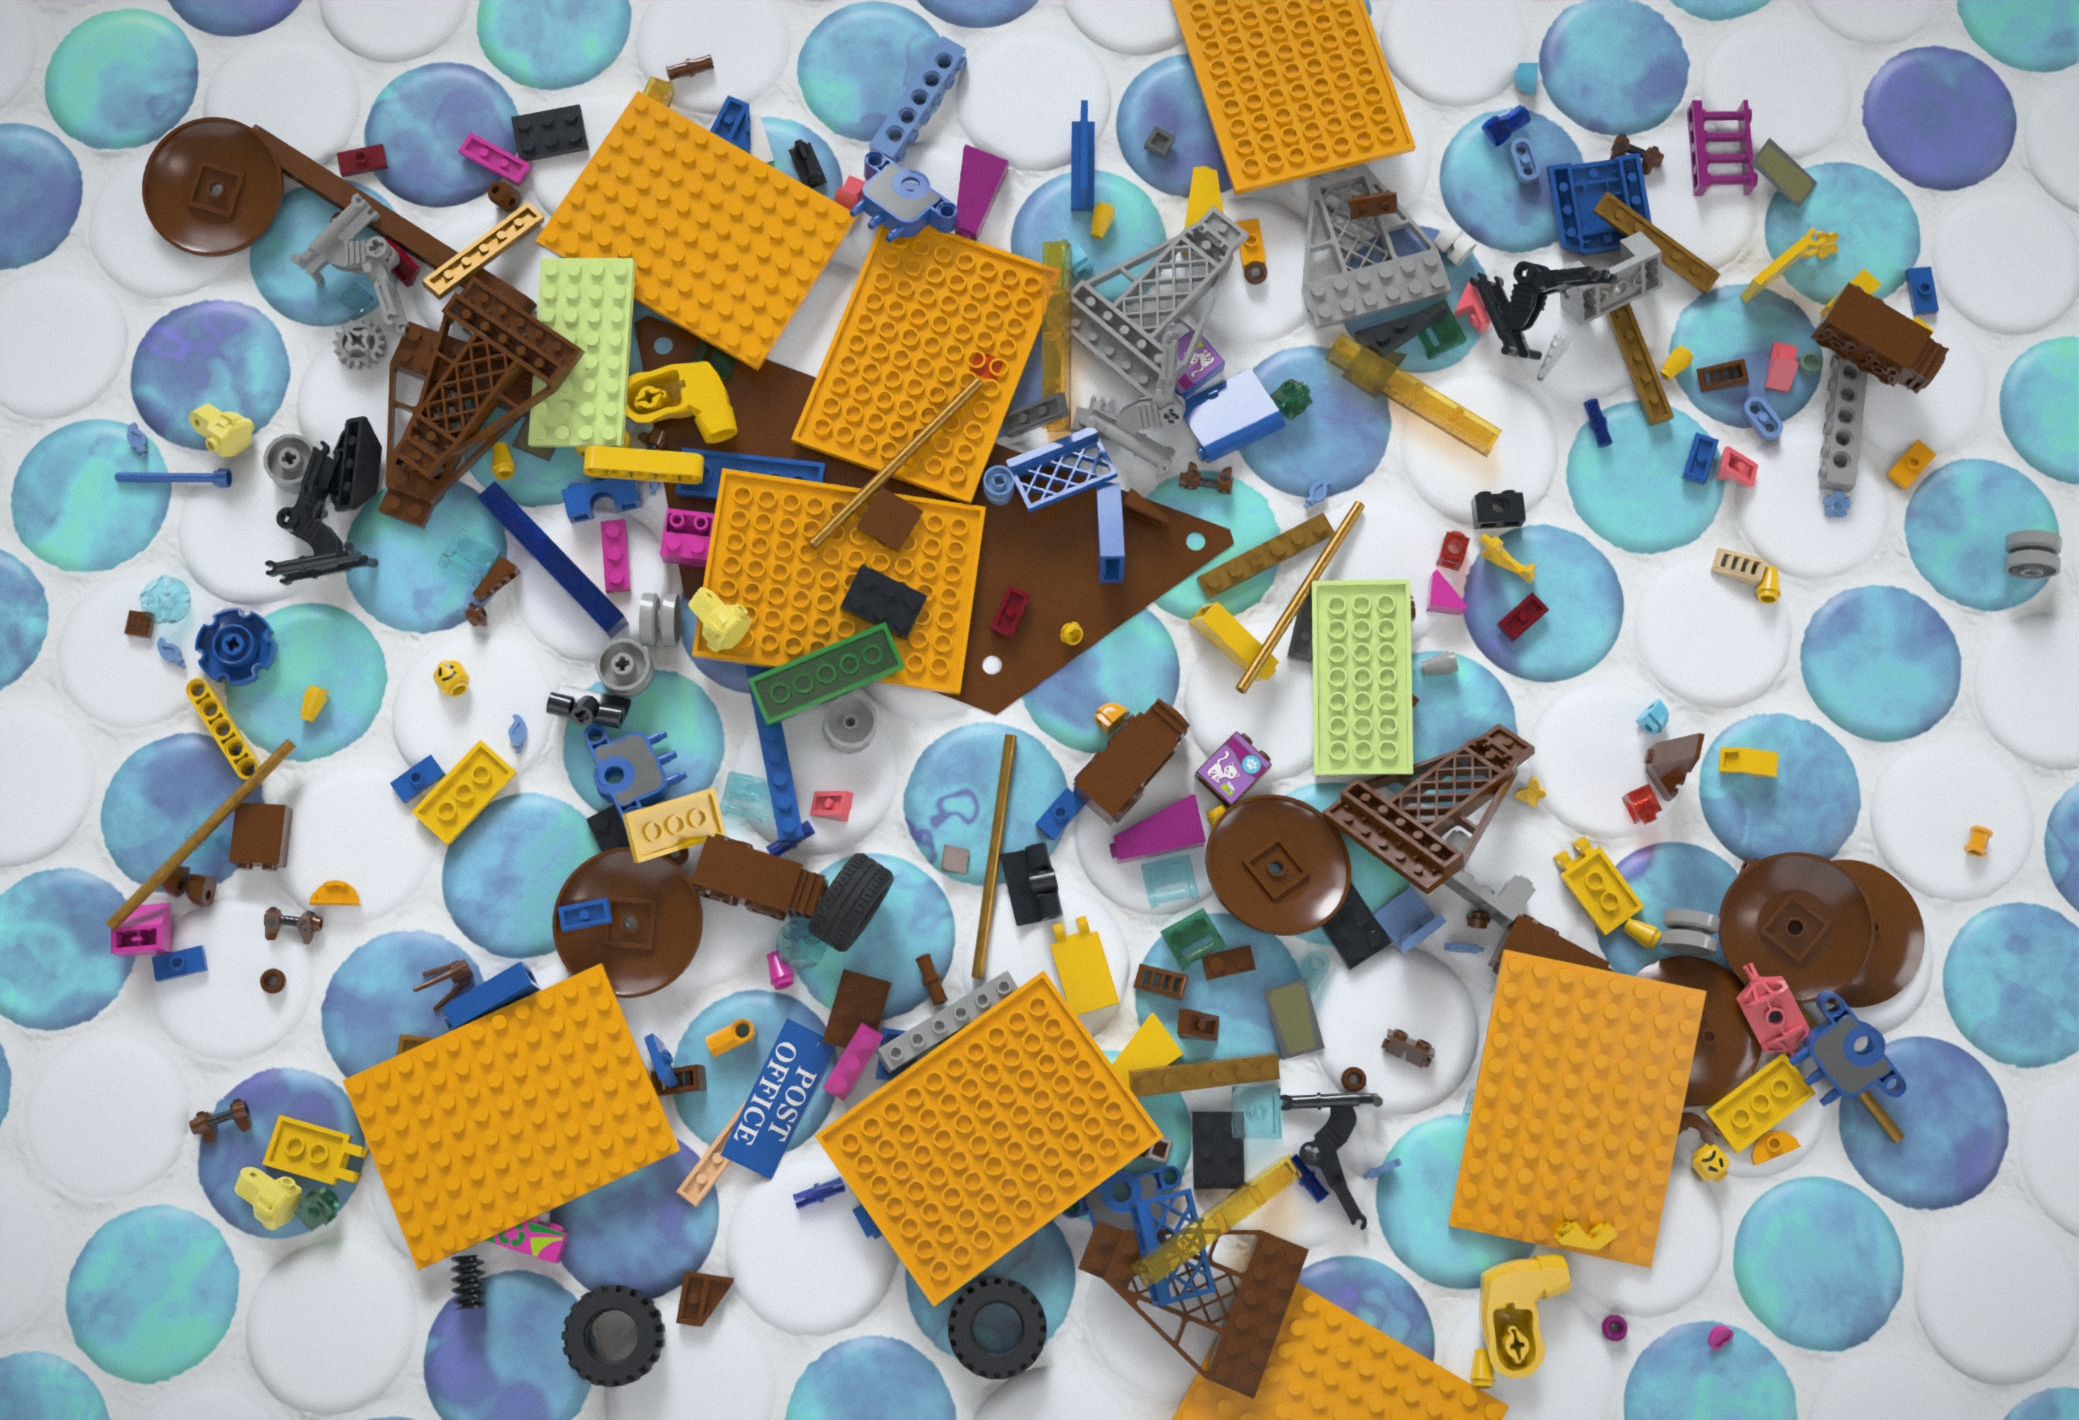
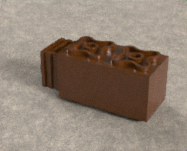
M1849 282L1834 299L1810 337L1821 347L1834 351L1841 359L1854 363L1861 371L1876 376L1881 383L1891 385L1892 387L1898 383L1904 385L1908 390L1914 391L1913 393L1915 394L1921 389H1925L1932 382L1944 364L1946 354L1949 351V348L1943 347L1941 343H1937L1934 339L1930 338L1933 333L1932 331L1886 305L1882 299L1869 295L1860 286Z
M1158 698L1144 714L1139 712L1136 717L1132 714L1120 729L1112 735L1106 743L1108 744L1106 750L1103 753L1098 751L1090 762L1076 775L1073 792L1109 826L1114 821L1119 823L1141 799L1146 785L1175 754L1173 749L1187 735L1190 724L1176 709Z
M715 834L714 837L707 835L691 882L702 897L737 907L738 903L743 904L747 907L746 910L766 915L780 921H785V918L792 919L793 915L810 920L829 886L825 875L809 872V870L803 869L804 865L755 850L750 843L735 840L721 834Z
M1523 914V916L1518 915L1507 926L1488 963V966L1493 968L1492 971L1498 975L1503 949L1615 972L1608 967L1610 962L1559 936V931L1546 926L1526 914Z

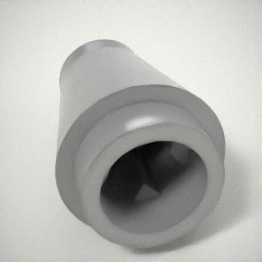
M1446 651L1421 662L1424 676L1452 675L1453 672L1459 671L1455 652L1448 653Z

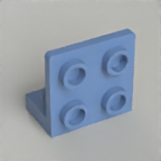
M1413 887L1406 889L1374 914L1384 932L1402 955L1447 922L1441 913L1437 917L1434 915Z

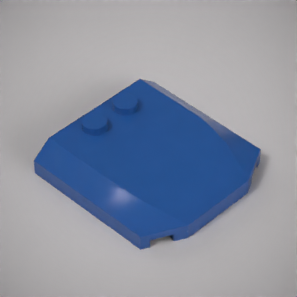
M1640 153L1575 165L1571 163L1550 165L1546 168L1560 248L1583 256L1621 251L1620 240L1627 237L1592 213L1607 191L1652 223Z

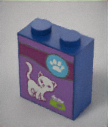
M1191 331L1179 339L1177 358L1181 362L1194 336V333ZM1203 335L1200 338L1187 372L1176 382L1175 392L1184 400L1224 370L1225 361Z

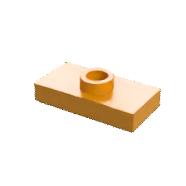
M1259 219L1236 221L1235 223L1249 235V238L1239 247L1242 268H1245L1252 261H1260L1266 265Z
M1918 439L1886 475L1905 490L1937 454Z

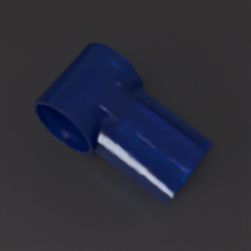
M1519 104L1500 117L1498 115L1491 117L1482 125L1481 129L1492 144L1497 147L1507 141L1512 133L1529 124L1531 118L1525 106Z

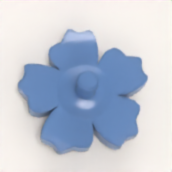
M1840 489L1835 490L1833 496L1823 497L1822 503L1827 506L1824 508L1825 515L1829 518H1832L1834 515L1837 518H1843L1847 515L1846 509L1851 507V498L1846 497V494Z

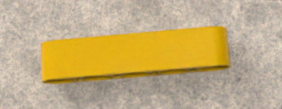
M588 446L585 449L583 472L591 477L699 484L703 481L705 458L697 453Z
M195 678L190 680L186 686L187 696L237 775L246 781L250 777L246 775L248 768L255 766L256 771L262 765L214 688L203 679ZM205 687L204 693L201 696H196L197 690ZM217 707L216 714L209 716L210 709ZM230 726L229 733L225 736H221L222 730L225 727ZM242 746L243 750L241 754L238 756H234V750L237 747Z

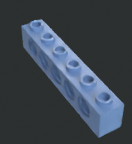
M942 35L870 142V152L878 151L895 163L903 161L907 153L906 149L910 143H915L919 136L918 131L922 125L926 126L928 124L934 107L938 108L940 106L946 89L950 90L952 88L958 71L962 72L968 62V59H966V48ZM941 65H948V66H949L948 68H945V69L940 68ZM929 83H936V84H937V85L934 86V87L928 86ZM917 101L925 102L922 105L915 104ZM905 119L913 120L911 123L903 122ZM893 137L900 138V140L897 142L891 141L890 139H892Z

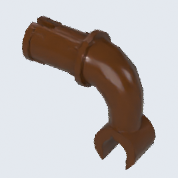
M1691 1112L1682 1113L1678 1136L1684 1130L1687 1131L1691 1127L1700 1132L1701 1139L1706 1143L1714 1144L1709 1139L1708 1132L1712 1131L1716 1136L1721 1137L1719 1129L1709 1126L1699 1115Z

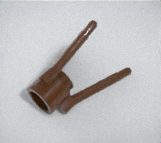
M465 959L423 972L422 975L426 977L448 970L447 973L415 987L413 991L418 992L447 978H451L454 984L459 982L460 984L433 1007V1011H437L462 988L471 984L469 979L474 977Z

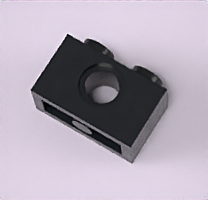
M1504 490L1499 494H1492L1490 491H1482L1477 493L1471 501L1474 530L1522 527L1526 520L1523 492ZM1493 505L1501 506L1503 512H1496L1493 509Z

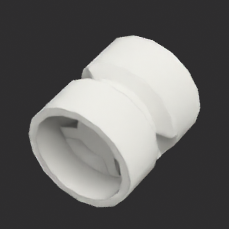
M1452 221L1437 235L1433 243L1440 252H1447V258L1456 266H1459L1473 252L1477 242L1468 234L1463 236V230Z

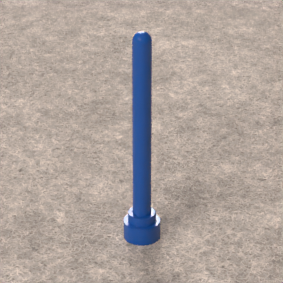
M218 468L213 473L118 472L114 477L117 482L213 483L219 488H229L232 484V472L229 468Z

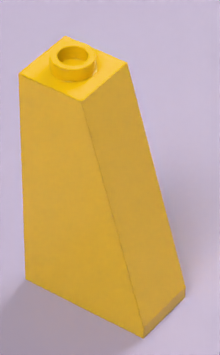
M1207 166L1193 168L1184 229L1197 223L1213 205L1224 213L1217 170ZM1181 252V253H1180V254L1189 255L1188 252Z
M1218 601L1203 605L1188 621L1195 630L1244 671H1246L1262 646ZM1272 654L1255 678L1256 681L1268 680L1275 674V667L1279 661Z
M1153 1012L1112 1065L1130 1089L1129 1070L1169 1066L1184 1053Z

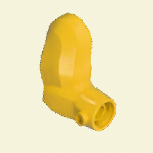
M709 362L672 364L649 372H639L628 378L626 416L634 421L651 424L669 418L680 419L694 415L696 417L694 419L705 443L708 444L726 441L738 433L729 395L718 373Z
M1561 1254L1515 1259L1495 1265L1481 1274L1478 1314L1490 1363L1498 1373L1504 1376L1524 1378L1533 1374L1543 1363L1545 1347L1539 1329V1315L1536 1302L1541 1298L1548 1299L1570 1291L1569 1270Z

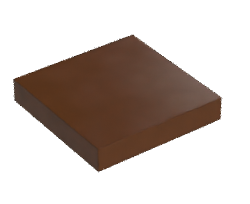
M881 487L858 524L857 529L899 553L923 514V510Z

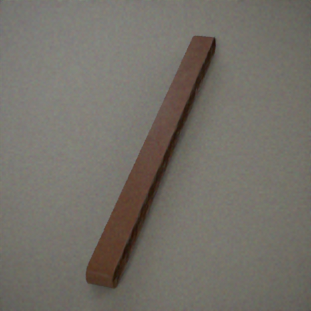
M257 124L253 125L252 129L258 132L276 153L283 174L341 211L351 203L352 196L358 193L362 200L365 199L374 211L380 214V218L377 221L370 222L366 227L384 238L389 237L402 250L430 268L437 270L458 254L451 247ZM484 268L473 275L530 315L537 308V304L532 299ZM472 277L462 283L460 287L464 289Z

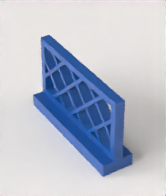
M1081 100L1080 121H1072L1071 211H1093L1095 121H1088V100Z
M1085 428L1006 460L1007 468L1014 475V483L1029 513L1118 477L1117 471L1098 437V432L1094 428ZM1097 447L1099 450L1096 458L1085 455L1086 451ZM1070 457L1078 459L1074 467L1063 464L1064 460ZM1082 460L1094 463L1090 471L1079 469ZM1098 465L1108 467L1110 471L1103 475L1094 473ZM1048 466L1055 467L1052 476L1041 473L1042 469ZM1060 469L1071 472L1068 481L1057 478ZM1076 474L1087 477L1086 481L1081 484L1072 482ZM1025 475L1034 476L1030 485L1020 482L1019 478ZM1038 478L1049 481L1046 489L1035 487ZM1054 483L1065 486L1063 491L1059 493L1050 490ZM1031 492L1043 495L1041 500L1030 503L1028 498Z
M1191 1188L1128 1203L1153 1307H1161L1216 1292ZM1185 1195L1188 1206L1184 1213H1181L1173 1208L1172 1205L1177 1197ZM1171 1199L1168 1204L1163 1200ZM1158 1202L1166 1208L1160 1219L1152 1216L1149 1204ZM1169 1211L1181 1217L1175 1229L1163 1223ZM1184 1221L1193 1226L1194 1232L1190 1239L1178 1233ZM1160 1227L1172 1233L1166 1246L1157 1240L1156 1234ZM1175 1237L1187 1243L1181 1256L1169 1249ZM1191 1246L1199 1251L1200 1259L1196 1266L1185 1259ZM1167 1252L1178 1259L1172 1272L1166 1269L1163 1264V1259ZM1182 1262L1193 1269L1187 1282L1176 1275ZM1197 1272L1205 1277L1207 1288L1199 1290L1191 1285ZM1174 1278L1185 1286L1180 1295L1171 1297L1169 1285ZM1188 1288L1191 1289L1192 1291H1194V1292L1186 1293L1187 1290H1188Z

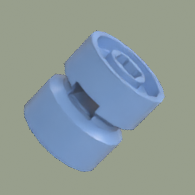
M1002 465L989 468L983 477L984 495L991 504L1004 505L1013 498L1014 475L1010 469Z

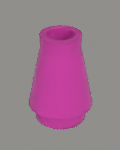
M777 950L767 954L771 985H774L776 990L785 989L793 985L794 974L783 958L781 951Z

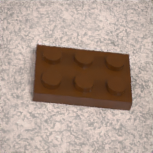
M843 969L822 1042L846 1049L861 1022L878 1031L892 982Z

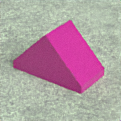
M1436 569L1429 578L1426 611L1452 615L1463 614L1468 606Z

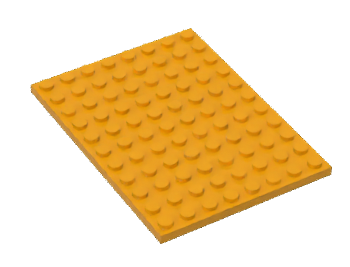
M1171 0L1235 195L1415 151V142L1364 0Z
M637 91L535 241L537 245L560 258H634L636 260L634 300L758 371L857 221L858 215L852 217L849 209Z
M880 224L791 440L792 443L879 472L975 377H978L984 383V386L892 476V478L971 505L1062 276V270L951 232L942 233L930 225H927L913 237L904 238L899 236L892 242H887L886 236L890 230Z
M722 468L703 587L712 591L725 605L740 604L748 611L747 616L751 619V624L740 642L732 649H723L715 652L707 646V640L701 634L703 622L698 618L692 657L776 668L875 627V625L840 609L861 564L928 596L907 640L891 634L905 666V671L876 683L960 695L986 507L895 494L923 510V514L900 552L897 553L857 529L858 524L879 492L876 491L835 533L815 550L808 541L861 488Z
M1503 949L1448 1225L1651 1268L1707 991ZM1573 1221L1581 1227L1587 1237L1591 1235L1590 1231L1595 1226L1601 1223L1605 1225L1607 1222L1619 1235L1598 1251L1561 1245L1554 1237L1558 1233L1557 1229L1566 1222L1572 1223Z
M598 964L342 1080L417 1270L429 1267L498 1233L538 1217L681 1151L603 964Z
M1043 970L821 1130L815 1137L928 1300L935 1307L1161 1140L1164 1135Z
M1297 1283L1255 1398L1253 1399L1209 1381L1197 1372L1172 1420H1502L1509 1406L1479 1388L1472 1387V1384ZM1218 1335L1200 1366L1204 1371L1208 1365Z

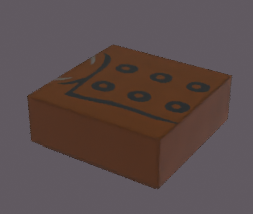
M129 610L124 634L151 639L156 615L154 613Z

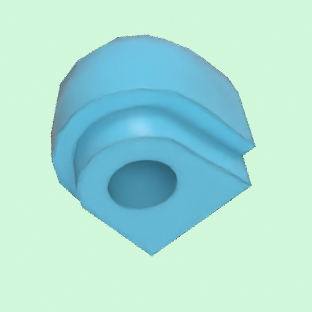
M1519 63L1518 67L1514 70L1515 84L1522 92L1536 95L1538 63Z
M1079 243L1068 250L1065 256V265L1071 276L1081 278L1094 271L1091 262Z
M1657 699L1643 711L1635 722L1651 735L1661 733L1669 721L1668 709L1661 699Z

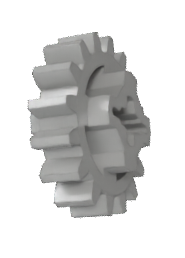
M359 318L356 324L349 320L350 326L341 325L342 333L335 332L338 340L333 341V345L336 347L334 353L336 356H339L338 359L342 364L346 363L349 369H352L354 365L358 371H361L362 365L371 369V362L378 364L377 357L385 356L381 349L387 348L386 343L383 341L386 337L378 325L373 326L374 324L371 320H368L365 324L362 318ZM355 340L358 343L363 344L365 348H363L361 345L359 346L358 344H356Z

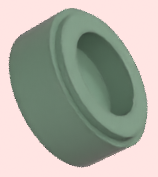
M1811 350L1803 352L1797 359L1799 362L1798 370L1807 376L1816 374L1823 364L1821 356Z

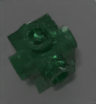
M1294 379L1283 382L1270 395L1281 414L1291 420L1297 415L1302 414L1313 403L1309 395L1310 389L1304 382H1298Z
M323 1186L318 1192L312 1189L301 1199L304 1204L294 1214L312 1232L322 1222L325 1226L338 1215L335 1210L341 1204L338 1202L337 1195Z

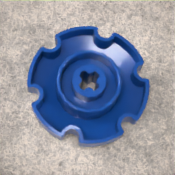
M229 608L217 612L213 615L214 622L211 625L203 624L197 634L195 650L202 654L201 659L198 660L199 666L205 674L218 683L227 679L228 684L236 687L257 681L259 679L258 672L261 669L269 670L276 656L277 644L273 640H269L270 636L274 634L272 627L254 611H251L248 615H245L241 608Z

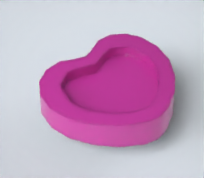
M1726 1325L1716 1326L1708 1336V1345L1713 1350H1719L1725 1343L1733 1339L1734 1333Z

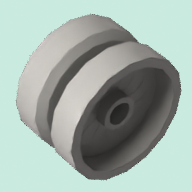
M284 434L275 438L267 446L263 456V464L268 476L283 491L295 495L299 494L301 481L314 445L304 436L297 434Z
M2024 530L2008 534L2006 536L2005 551L2009 554L2005 557L2004 572L2014 577L2026 579H2041L2058 575L2061 568V558L2057 555L2061 553L2062 537L2058 534L2041 530Z
M643 593L639 612L641 645L655 647L660 638L664 647H677L681 631V603L679 594H664L660 604L657 593Z
M620 638L610 641L602 647L597 656L596 671L598 677L606 689L617 697L633 698L640 696L649 688L653 681L654 667L652 660L643 646L632 639Z
M851 694L839 696L825 710L822 726L825 740L831 748L839 753L854 754L863 751L871 744L875 737L878 722L876 711L871 703L861 696ZM850 721L852 727L847 726L846 722Z
M1676 908L1665 910L1663 925L1669 928V930L1661 934L1660 946L1662 948L1690 955L1711 956L1716 954L1717 939L1711 935L1719 932L1720 918L1718 916L1690 909Z

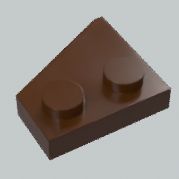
M685 1271L676 1323L703 1327L734 1283L735 1278Z

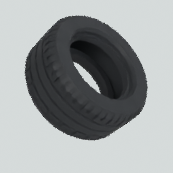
M864 853L854 854L837 874L817 905L808 923L810 933L830 947L833 946L838 952H846L864 931L883 902L894 880L892 872Z

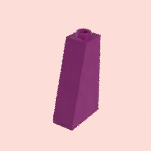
M966 144L963 148L957 198V219L954 228L956 235L977 241L1008 173V160Z
M1189 795L1114 835L1113 843L1109 844L1112 859L1116 858L1117 863L1122 864L1205 846L1206 839L1196 795Z

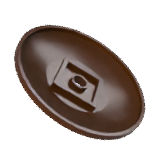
M222 117L195 119L178 126L168 133L152 151L145 166L142 180L143 204L147 216L156 231L176 248L201 257L231 255L248 248L258 241L276 219L281 207L284 191L281 165L270 144L251 127L239 121ZM215 185H221V193L213 196L211 193L212 188Z
M1265 794L1239 801L1221 815L1212 828L1205 851L1206 872L1216 897L1230 914L1255 930L1278 936L1308 933L1328 922L1337 913L1347 897L1351 882V862L1345 842L1336 827L1326 821L1320 811L1301 800L1284 795ZM1277 864L1281 869V873H1273L1269 865Z
M631 847L607 850L586 860L568 877L559 892L554 906L552 921L553 938L559 957L567 970L574 976L598 964H603L617 998H637L651 995L672 984L691 964L699 948L703 933L702 904L695 886L691 883L692 880L680 866L664 855L640 863H634ZM606 897L609 898L613 923L562 932L558 907ZM629 916L635 917L637 921L636 927L633 930H626L624 927V920Z
M1786 852L1768 856L1753 863L1732 882L1720 906L1718 936L1722 952L1733 972L1746 985H1748L1750 980L1743 967L1747 965L1751 971L1749 963L1754 964L1758 975L1761 977L1782 976L1796 1003L1816 1002L1817 995L1824 990H1830L1836 994L1844 990L1859 976L1872 952L1875 937V921L1873 910L1865 891L1848 871L1837 863L1818 855ZM1792 920H1798L1802 924V931L1797 935H1793L1788 931V924Z
M1832 860L1848 871L1861 885L1871 904L1875 921L1874 944L1869 960L1859 976L1844 990L1837 993V995L1846 1002L1849 1008L1877 1005L1901 992L1915 976L1924 952L1925 931L1923 920L1911 894L1890 873L1863 861ZM1792 920L1788 924V931L1793 935H1797L1802 931V924L1798 920ZM1835 998L1828 999L1826 1003L1835 1005Z
M1675 956L1651 963L1634 975L1707 991L1683 1107H1699L1717 1103L1751 1077L1758 1064L1762 1047L1736 1000L1737 996L1746 986L1732 972L1707 959L1693 956Z

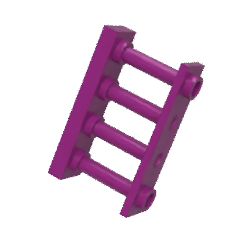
M1692 100L1687 109L1693 196H1703L1711 185H1743L1744 196H1749L1754 187L1757 186L1758 175L1754 173V166L1750 164L1753 161L1750 129L1752 109L1749 108L1748 100H1743L1737 111H1706L1702 108V100ZM1738 120L1739 132L1708 133L1707 130H1704L1705 121ZM1707 142H1740L1741 154H1709V152H1706L1705 144ZM1709 163H1742V175L1711 176L1708 173L1707 166Z

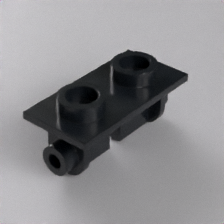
M802 139L795 141L794 148L788 151L802 183L811 189L827 183L811 143L803 142Z

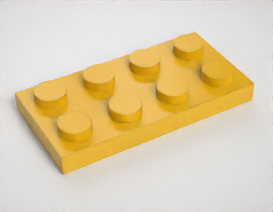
M479 740L411 813L446 845L450 846L518 773L484 742Z
M708 788L622 814L634 863H640L704 843L707 835L712 837L715 834L727 836L715 788Z
M1781 1053L1703 1113L1713 1126L1719 1129L1721 1136L1733 1152L1738 1154L1816 1093L1811 1086L1806 1085L1804 1082L1805 1078L1795 1066L1790 1064L1787 1055Z

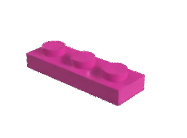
M472 132L469 133L458 150L461 156L517 186L521 185L531 170L529 163Z
M625 519L600 521L606 593L631 591Z
M861 1022L822 1089L845 1101L882 1040L883 1034Z

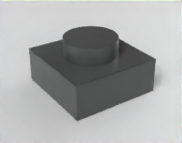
M1155 126L1144 144V149L1165 159L1175 142L1176 136Z

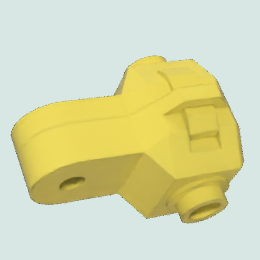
M205 404L189 413L191 426L195 431L207 438L205 444L212 453L215 452L221 457H234L246 450L252 443V433L255 429L253 422L236 412L223 413L212 405Z
M700 587L688 603L689 608L703 622L701 634L707 640V646L715 652L723 649H732L749 630L751 619L747 616V609L740 604L725 605L707 588Z
M245 1167L241 1170L234 1188L237 1195L253 1205L254 1217L262 1222L263 1226L268 1230H277L278 1227L291 1222L302 1200V1188L296 1185L292 1178L283 1176L274 1180L263 1171L254 1167Z

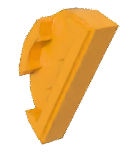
M333 880L323 883L315 893L313 892L309 905L361 906V901L355 888L346 882Z
M1778 1130L1766 1132L1756 1139L1751 1153L1752 1164L1756 1166L1801 1147L1796 1138L1787 1132Z

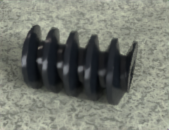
M478 1255L451 1257V1261L458 1263L457 1266L451 1268V1271L459 1274L451 1279V1282L459 1284L458 1287L452 1289V1293L459 1294V1297L452 1300L453 1304L460 1305L459 1308L454 1310L486 1306L485 1302L478 1301V1298L486 1295L485 1292L478 1290V1287L485 1285V1281L477 1279V1277L485 1274V1271L477 1269V1266L485 1263L484 1260L477 1258Z

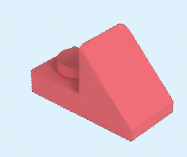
M849 175L843 188L838 187L834 202L849 210L853 209V206L862 200L863 185L866 182Z
M1468 282L1452 319L1469 314L1470 325L1473 328L1475 327L1477 333L1480 334L1487 331L1491 321L1484 310V305L1475 286Z
M1779 342L1772 344L1765 389L1783 393L1789 392L1799 362L1795 361L1797 346Z
M1727 446L1724 448L1720 458L1716 480L1733 479L1746 488L1754 487L1758 464Z
M815 791L810 815L847 822L854 793L848 791Z

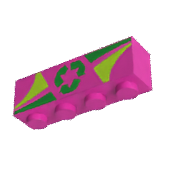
M535 1217L484 1241L560 1264L570 1234L563 1232L564 1226L550 1222L549 1227L539 1224L541 1219Z

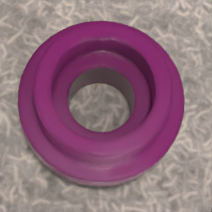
M1609 1315L1602 1321L1601 1330L1608 1340L1620 1341L1626 1336L1628 1326L1621 1316ZM1612 1323H1615L1618 1326V1330L1616 1333H1612L1610 1331V1325Z

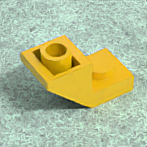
M1720 747L1718 771L1721 773L1748 774L1752 777L1777 778L1779 753L1744 747Z
M1575 1221L1562 1224L1557 1229L1558 1233L1554 1235L1561 1245L1597 1251L1619 1236L1607 1222L1605 1225L1601 1223L1595 1226L1590 1231L1591 1235L1587 1237Z

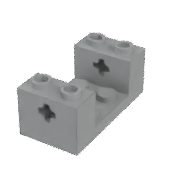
M1641 231L1620 240L1621 263L1607 269L1610 271V274L1617 275L1615 283L1572 287L1566 289L1565 293H1560L1561 306L1580 326L1663 287L1662 251ZM1578 260L1561 269L1579 268L1585 266Z
M1453 830L1445 838V841L1462 852L1470 837L1462 831L1457 832ZM1464 869L1458 871L1443 883L1472 906L1486 912V916L1503 928L1516 919L1536 891L1532 886L1533 883L1528 878L1515 874L1495 896L1493 889L1485 884H1482V886L1473 880L1474 876Z

